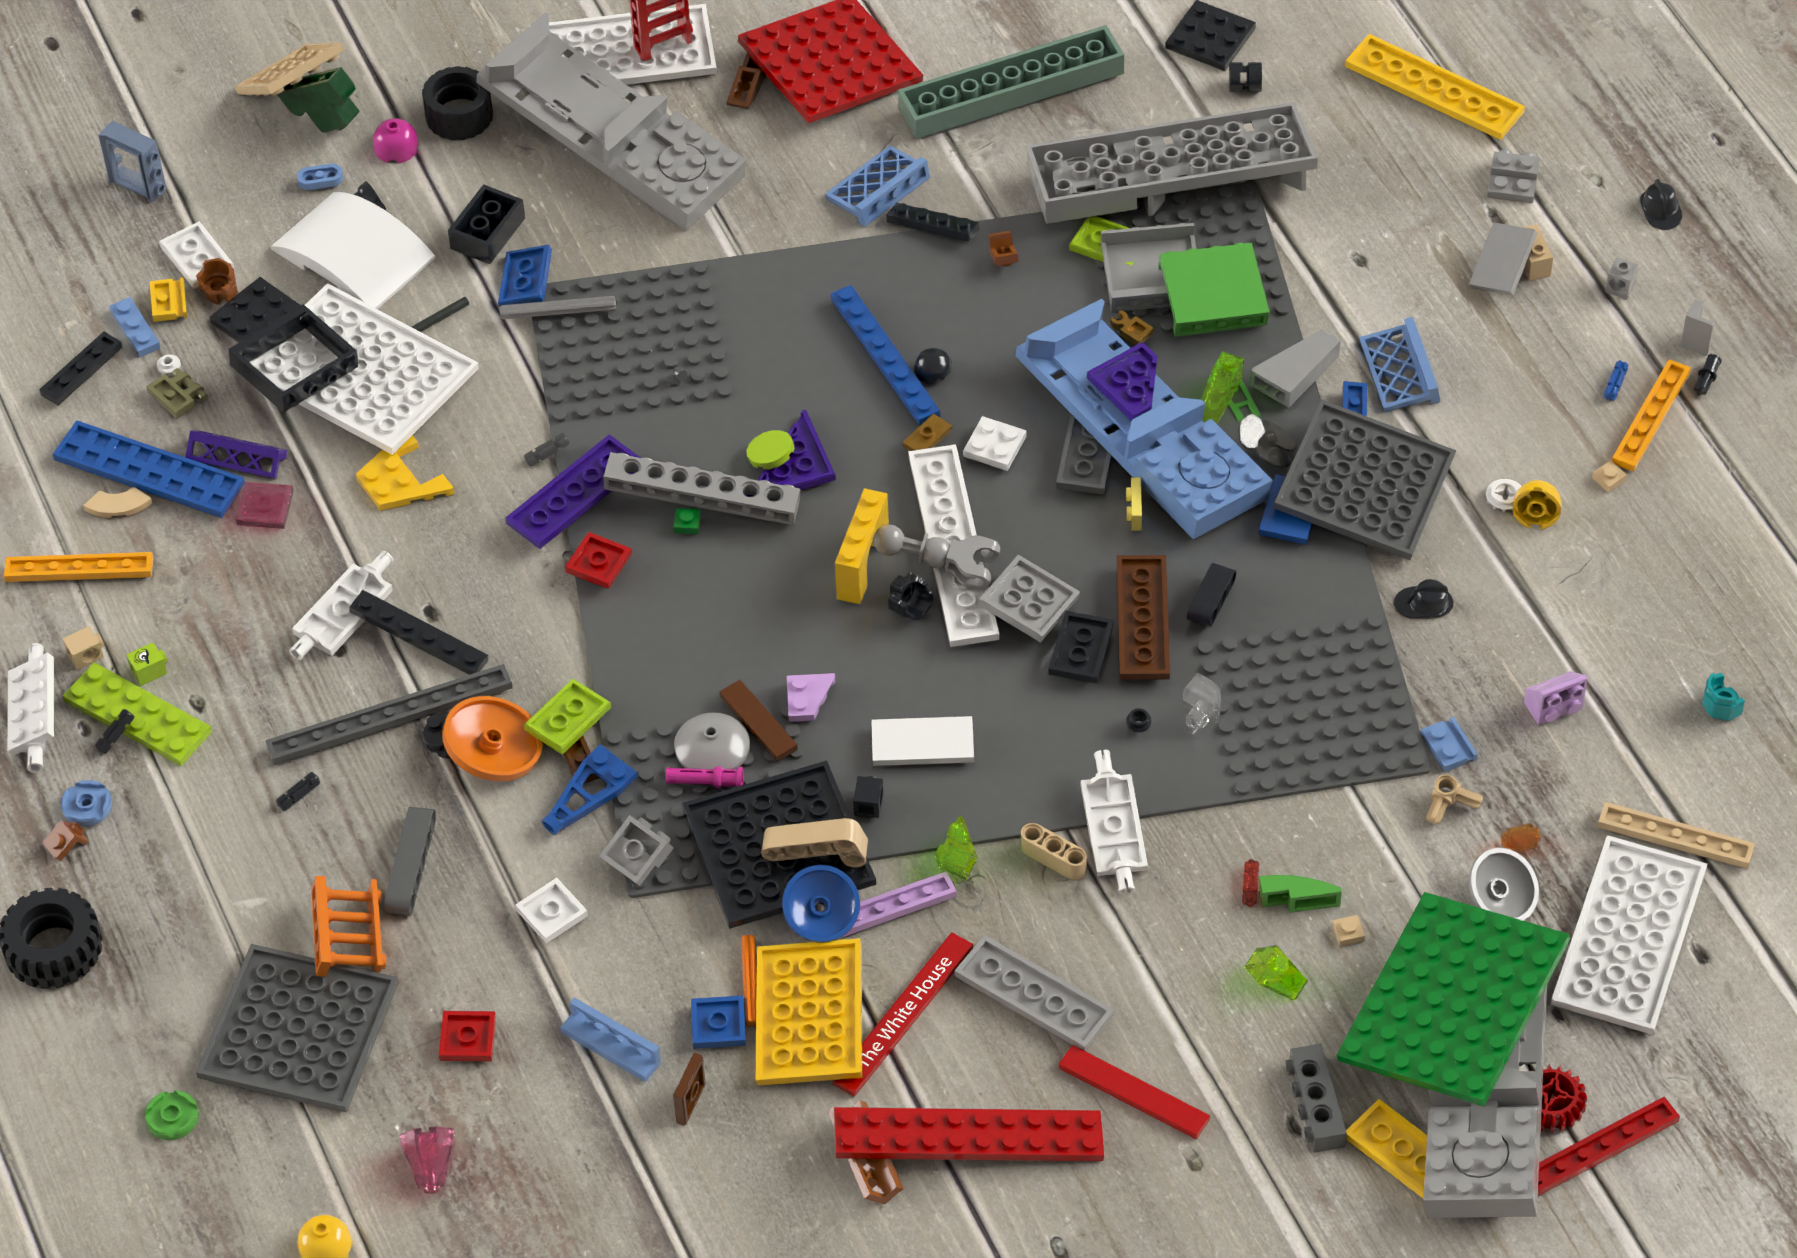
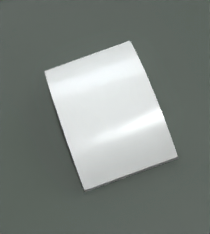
M333 192L270 246L272 251L304 271L310 268L335 284L339 290L377 310L435 259L433 252L420 238L390 213L370 201L343 192Z

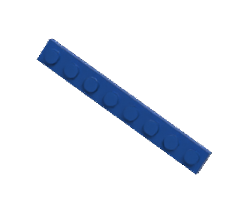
M849 285L830 293L832 302L918 425H922L933 414L940 417L939 408L853 286Z

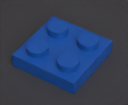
M743 996L691 999L693 1049L746 1046Z

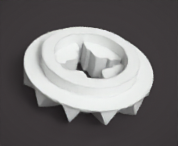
M1499 479L1492 482L1486 490L1487 503L1492 504L1494 509H1502L1503 513L1507 509L1513 511V500L1516 491L1521 485L1510 479ZM1505 491L1508 494L1507 500H1504L1502 497Z

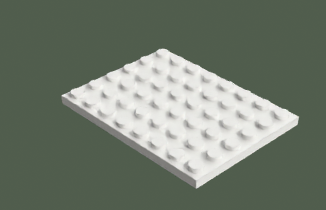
M328 283L305 304L307 308L357 350L358 367L351 373H347L336 380L333 384L318 391L315 395L300 402L299 405L392 455L479 369L478 362ZM304 329L250 363L279 389L285 391L338 357Z

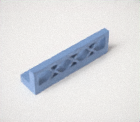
M574 997L570 1002L571 1015L560 1027L561 1033L646 1082L661 1065L659 1046Z

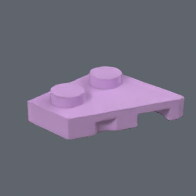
M835 673L787 676L789 722L815 720L819 713V707L823 705L827 698L829 688L835 684Z

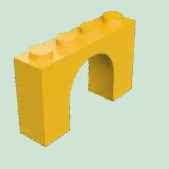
M865 488L862 492L835 561L836 594L838 600L861 604L868 586L867 561L870 546L875 547L873 543L874 534L878 528L889 524L887 493Z

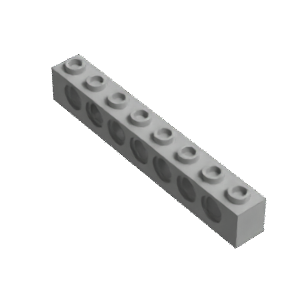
M610 452L604 473V489L793 526L800 503V489L791 485H779L766 480L758 481L744 476L726 475L719 471L700 470L693 466L685 467L672 462L664 463L646 457L629 456L625 453L617 454Z

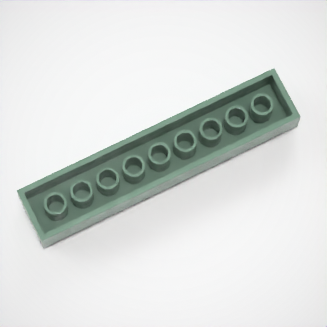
M1107 25L899 89L898 109L915 139L1122 75L1124 74L1125 55Z

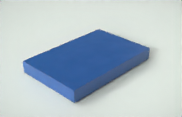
M549 244L506 252L498 299L499 307L501 305L544 302L552 248Z
M1276 474L1260 524L1259 535L1306 545L1313 523L1273 508L1286 476Z

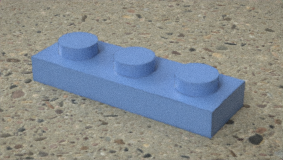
M131 297L109 306L111 314L139 358L161 348L160 342Z

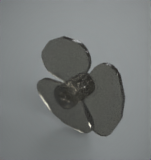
M1248 415L1241 421L1238 434L1240 443L1244 448L1249 450L1255 449L1257 456L1271 466L1284 468L1291 464L1290 458L1279 449L1281 448L1289 452L1296 449V444L1288 433L1270 421H1261L1255 415Z

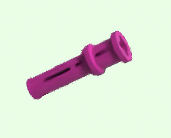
M717 766L714 769L667 767L666 784L714 785L715 788L721 789L722 786L738 787L744 783L743 767H738V769H723L722 766Z

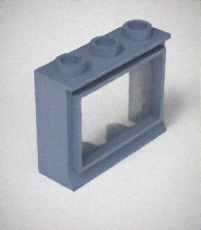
M111 121L98 135L109 182H115L146 198L149 197L151 202H154L166 189L157 142L117 122Z

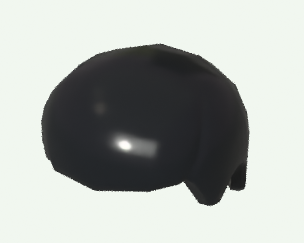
M928 348L920 352L914 365V373L917 378L928 384L932 383L935 379L943 381L952 369L950 357L945 351L938 348Z

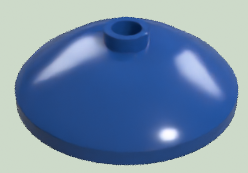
M815 865L799 871L791 878L784 890L782 909L788 925L796 934L812 942H829L843 937L854 926L860 912V896L854 882L844 872L831 866ZM822 904L824 910L821 912L817 911L815 905Z

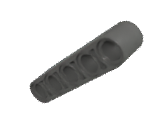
M410 806L408 808L385 896V913L411 916L413 913L435 827V809Z

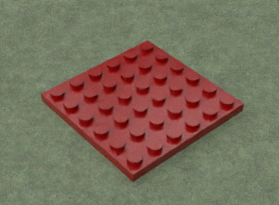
M834 0L738 35V43L808 124L896 92L899 89L923 82L924 75L857 0Z

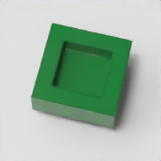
M676 508L674 533L698 534L701 510Z

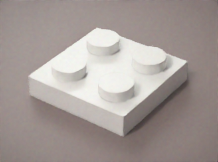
M982 416L963 450V457L1008 471L1026 438V430Z
M555 878L515 905L516 911L546 944L588 917L585 907L558 878Z

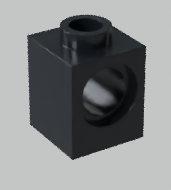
M873 776L857 777L853 799L854 816L879 818L884 794L883 779Z

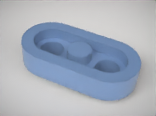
M337 164L305 167L297 173L298 185L304 190L337 186L343 181L342 168Z

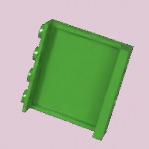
M1236 243L1234 245L1213 246L1203 249L1193 248L1187 251H1169L1160 254L1158 270H1162L1174 318L1173 332L1175 337L1267 325L1269 308L1252 243Z

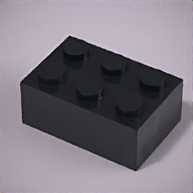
M483 184L448 229L450 249L491 264L525 219L523 199Z

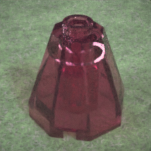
M435 1126L429 1127V1131L422 1132V1128H416L401 1133L400 1145L418 1189H423L424 1193L428 1194L439 1192L440 1188L446 1185L456 1145L454 1129Z

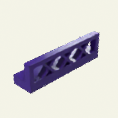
M190 430L185 457L198 462L277 478L280 459H286L287 449L200 430ZM195 441L203 443L207 450L202 456L193 455ZM220 447L225 448L230 456L224 461H219L214 454V451ZM242 452H246L252 460L246 466H242L236 458ZM264 457L273 458L271 472L264 471L259 464V461Z

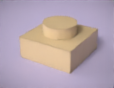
M1609 461L1593 471L1592 478L1609 493L1626 482L1627 474L1615 463Z
M1358 915L1333 920L1332 927L1339 947L1365 942V934Z

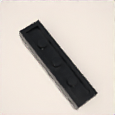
M896 202L886 214V221L888 223L968 242L980 230L978 221L952 216L947 213H939L926 208H918L905 203Z
M103 331L39 389L41 396L59 406L123 348L121 341Z

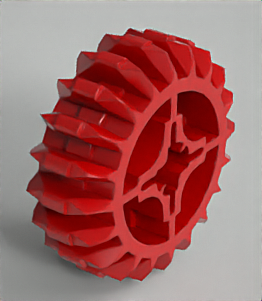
M1549 1063L1547 1069H1543L1541 1132L1545 1128H1549L1550 1132L1553 1133L1555 1128H1558L1563 1133L1566 1126L1573 1128L1575 1121L1580 1122L1582 1119V1114L1586 1111L1587 1095L1584 1084H1580L1579 1076L1572 1077L1571 1069L1563 1072L1561 1065L1556 1070L1552 1069Z

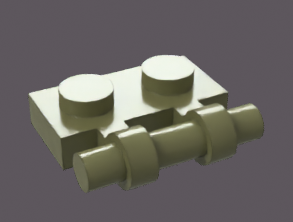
M179 368L173 370L172 379L164 374L146 386L148 393L176 419L195 407L193 398L199 399L201 402H205L208 399V394L204 392V388L200 384L194 383L191 380V376L185 371L182 372Z

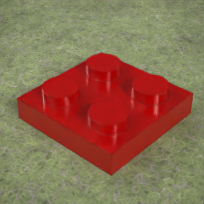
M588 532L566 564L565 571L568 574L609 589L631 557L632 549Z
M443 1011L439 1060L492 1062L496 1012Z

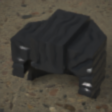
M909 572L905 577L898 575L893 580V583L890 584L888 606L890 610L895 611L899 615L901 614L905 618L920 620L930 609L935 594L928 590V581L921 577L918 578L917 575Z

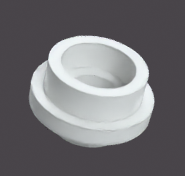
M165 355L157 361L158 371L162 375L166 374L168 377H172L174 369H180L181 367L180 359L175 355Z

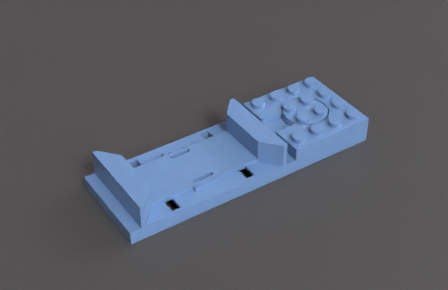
M1103 299L1026 336V342L1017 346L1016 357L1132 477H1141V486L1192 539L1268 500L1273 480L1212 419L1206 422L1202 421L1205 409V402L1203 400L1178 397L1156 375L1151 410L1131 421L1087 379V371L1130 349L1102 320L1105 302ZM1061 370L1067 374L1057 380L1051 377V375ZM1115 424L1120 428L1109 435L1104 431L1107 428H1112Z

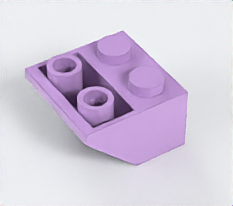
M1570 671L1528 687L1525 692L1524 704L1538 725L1553 722L1567 714H1574L1583 708L1588 678L1584 674Z

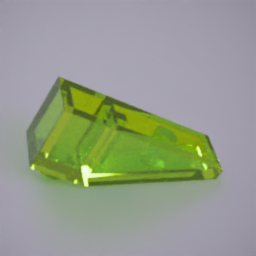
M1224 351L1221 352L1201 397V400L1205 402L1203 422L1212 419L1218 424L1243 378L1244 358Z

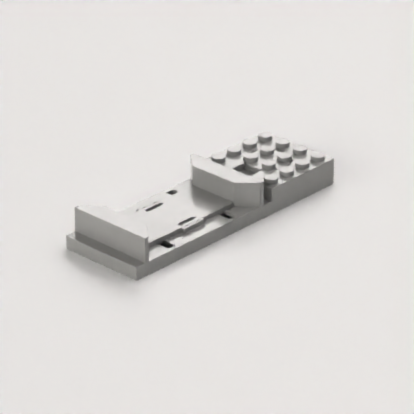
M546 12L488 62L477 74L476 83L685 231L745 177L746 159L679 112L675 111L671 115L667 114L668 97L665 95L641 96L549 31V14ZM564 54L569 59H565L564 57H562V55ZM526 89L530 94L522 101L516 98L522 90ZM624 99H628L629 101H631V103L629 104ZM586 133L593 136L585 145L579 142Z
M1295 102L1026 145L1027 169L1046 224L1137 209V198L1141 197L1148 216H1152L1165 202V193L1278 175L1280 182L1300 191H1305L1306 170L1318 169V157ZM1251 123L1254 131L1246 132L1243 124ZM1171 136L1174 144L1165 145L1163 137Z
M1547 986L1484 1107L1428 1089L1432 1109H1429L1423 1198L1428 1218L1537 1217ZM1536 1064V1071H1519V1066Z

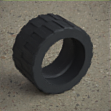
M448 67L437 71L424 83L422 98L427 126L434 134L449 140H465L481 134L488 128L493 119L491 93L476 83L479 71L469 67ZM457 99L472 101L461 107L444 106L445 103Z

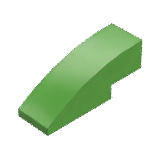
M1294 875L1259 876L1258 891L1262 907L1288 904L1289 913L1338 907L1341 905V887Z

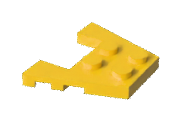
M413 435L393 455L382 449L356 473L357 481L380 511L411 504L410 501L423 498L427 501L434 499L433 496L445 494L450 496L454 494L453 486L443 474L420 484L400 459V457L419 448L418 441Z

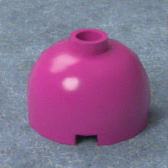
M398 118L388 119L376 128L373 134L374 153L380 160L389 163V160L403 163L410 160L417 153L419 145L418 136L413 126L407 121Z

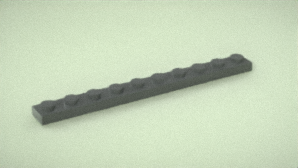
M502 664L266 740V745L273 764L276 765L453 708L461 701L472 697L490 696L512 689V682L505 665Z

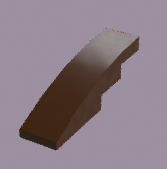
M748 53L745 56L743 65L738 68L726 102L729 106L749 109L766 77V74Z

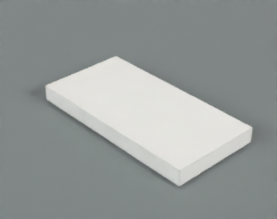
M972 716L872 720L873 766L974 762Z

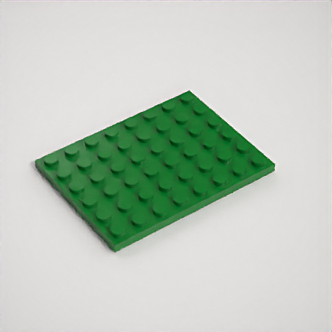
M1424 892L1336 1054L1337 1060L1484 1107L1570 941L1569 934Z

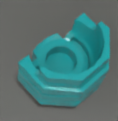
M1721 672L1716 675L1712 673L1707 679L1702 701L1705 711L1711 718L1730 721L1742 715L1745 700L1742 697L1739 699L1738 693L1731 686L1728 688L1724 686V675Z

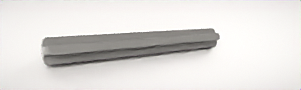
M614 296L501 305L499 311L501 319L606 311L616 309V300Z

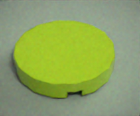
M771 430L755 437L749 443L746 451L748 460L753 467L758 468L759 466L763 467V469H772L787 462L790 458L789 455L791 452H794L795 448L792 437L787 432Z

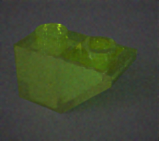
M958 816L956 822L950 824L947 831L948 837L944 845L940 844L935 858L940 869L967 880L978 856L967 824L963 817Z
M1277 945L1256 948L1244 966L1259 985L1291 1000L1298 998L1308 982Z

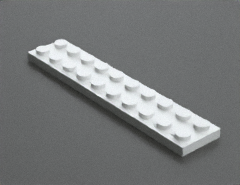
M956 445L908 451L924 530L928 534V539L941 537L951 545L952 539L964 540L970 536L977 535ZM980 561L976 563L984 567L983 562ZM945 565L933 567L950 647L999 640L995 615L978 605L980 598L989 587L985 590L964 587L956 580L952 573L945 572Z

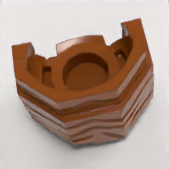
M220 258L203 262V268L196 275L199 289L205 292L207 300L217 305L222 300L230 301L238 293L234 269L231 264Z

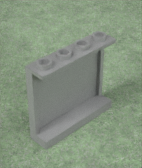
M1194 223L1101 231V249L1111 312L1171 307L1162 270H1158L1159 256L1169 251L1179 252L1196 248ZM1131 261H1134V263L1132 264V266H1131V265H1128V264H1126V263H1123V262H1131Z

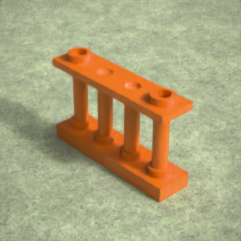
M315 876L311 888L316 976L326 977L329 968L333 967L334 964L372 966V971L378 973L381 972V969H385L386 954H382L379 905L381 904L382 893L381 890H377V879H371L368 891L332 890L330 887H326V876ZM330 900L367 902L368 913L332 911L331 908H328L327 902ZM331 921L369 923V934L333 932L332 929H329V924ZM332 943L370 945L371 956L335 954L334 951H331L330 945Z

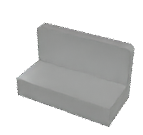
M1694 300L1686 314L1681 347L1707 356L1710 350L1714 322L1701 317L1704 303Z

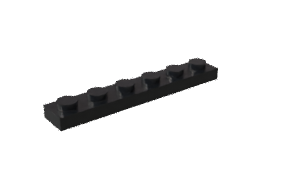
M362 590L349 606L350 613L468 675L480 672L488 662V654L365 590Z

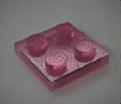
M245 482L236 516L237 525L285 529L294 492L293 485Z

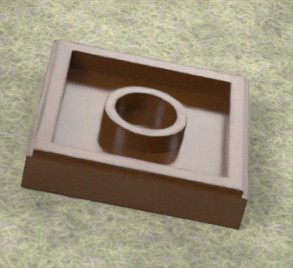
M693 1053L673 1094L676 1123L683 1126L687 1125L706 1085L703 1056L697 1053Z

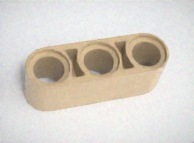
M1029 823L1023 826L1021 830V850L1024 854L1068 879L1079 880L1085 876L1087 854L1082 848L1039 824Z

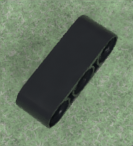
M1212 563L1190 603L1187 620L1212 627L1234 585L1237 571Z

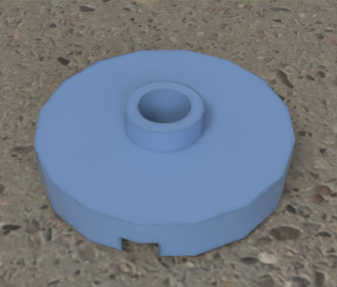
M93 780L80 781L75 783L74 787L71 789L69 787L64 792L61 798V809L69 822H76L80 826H92L103 821L109 815L112 809V797L109 790L102 783Z

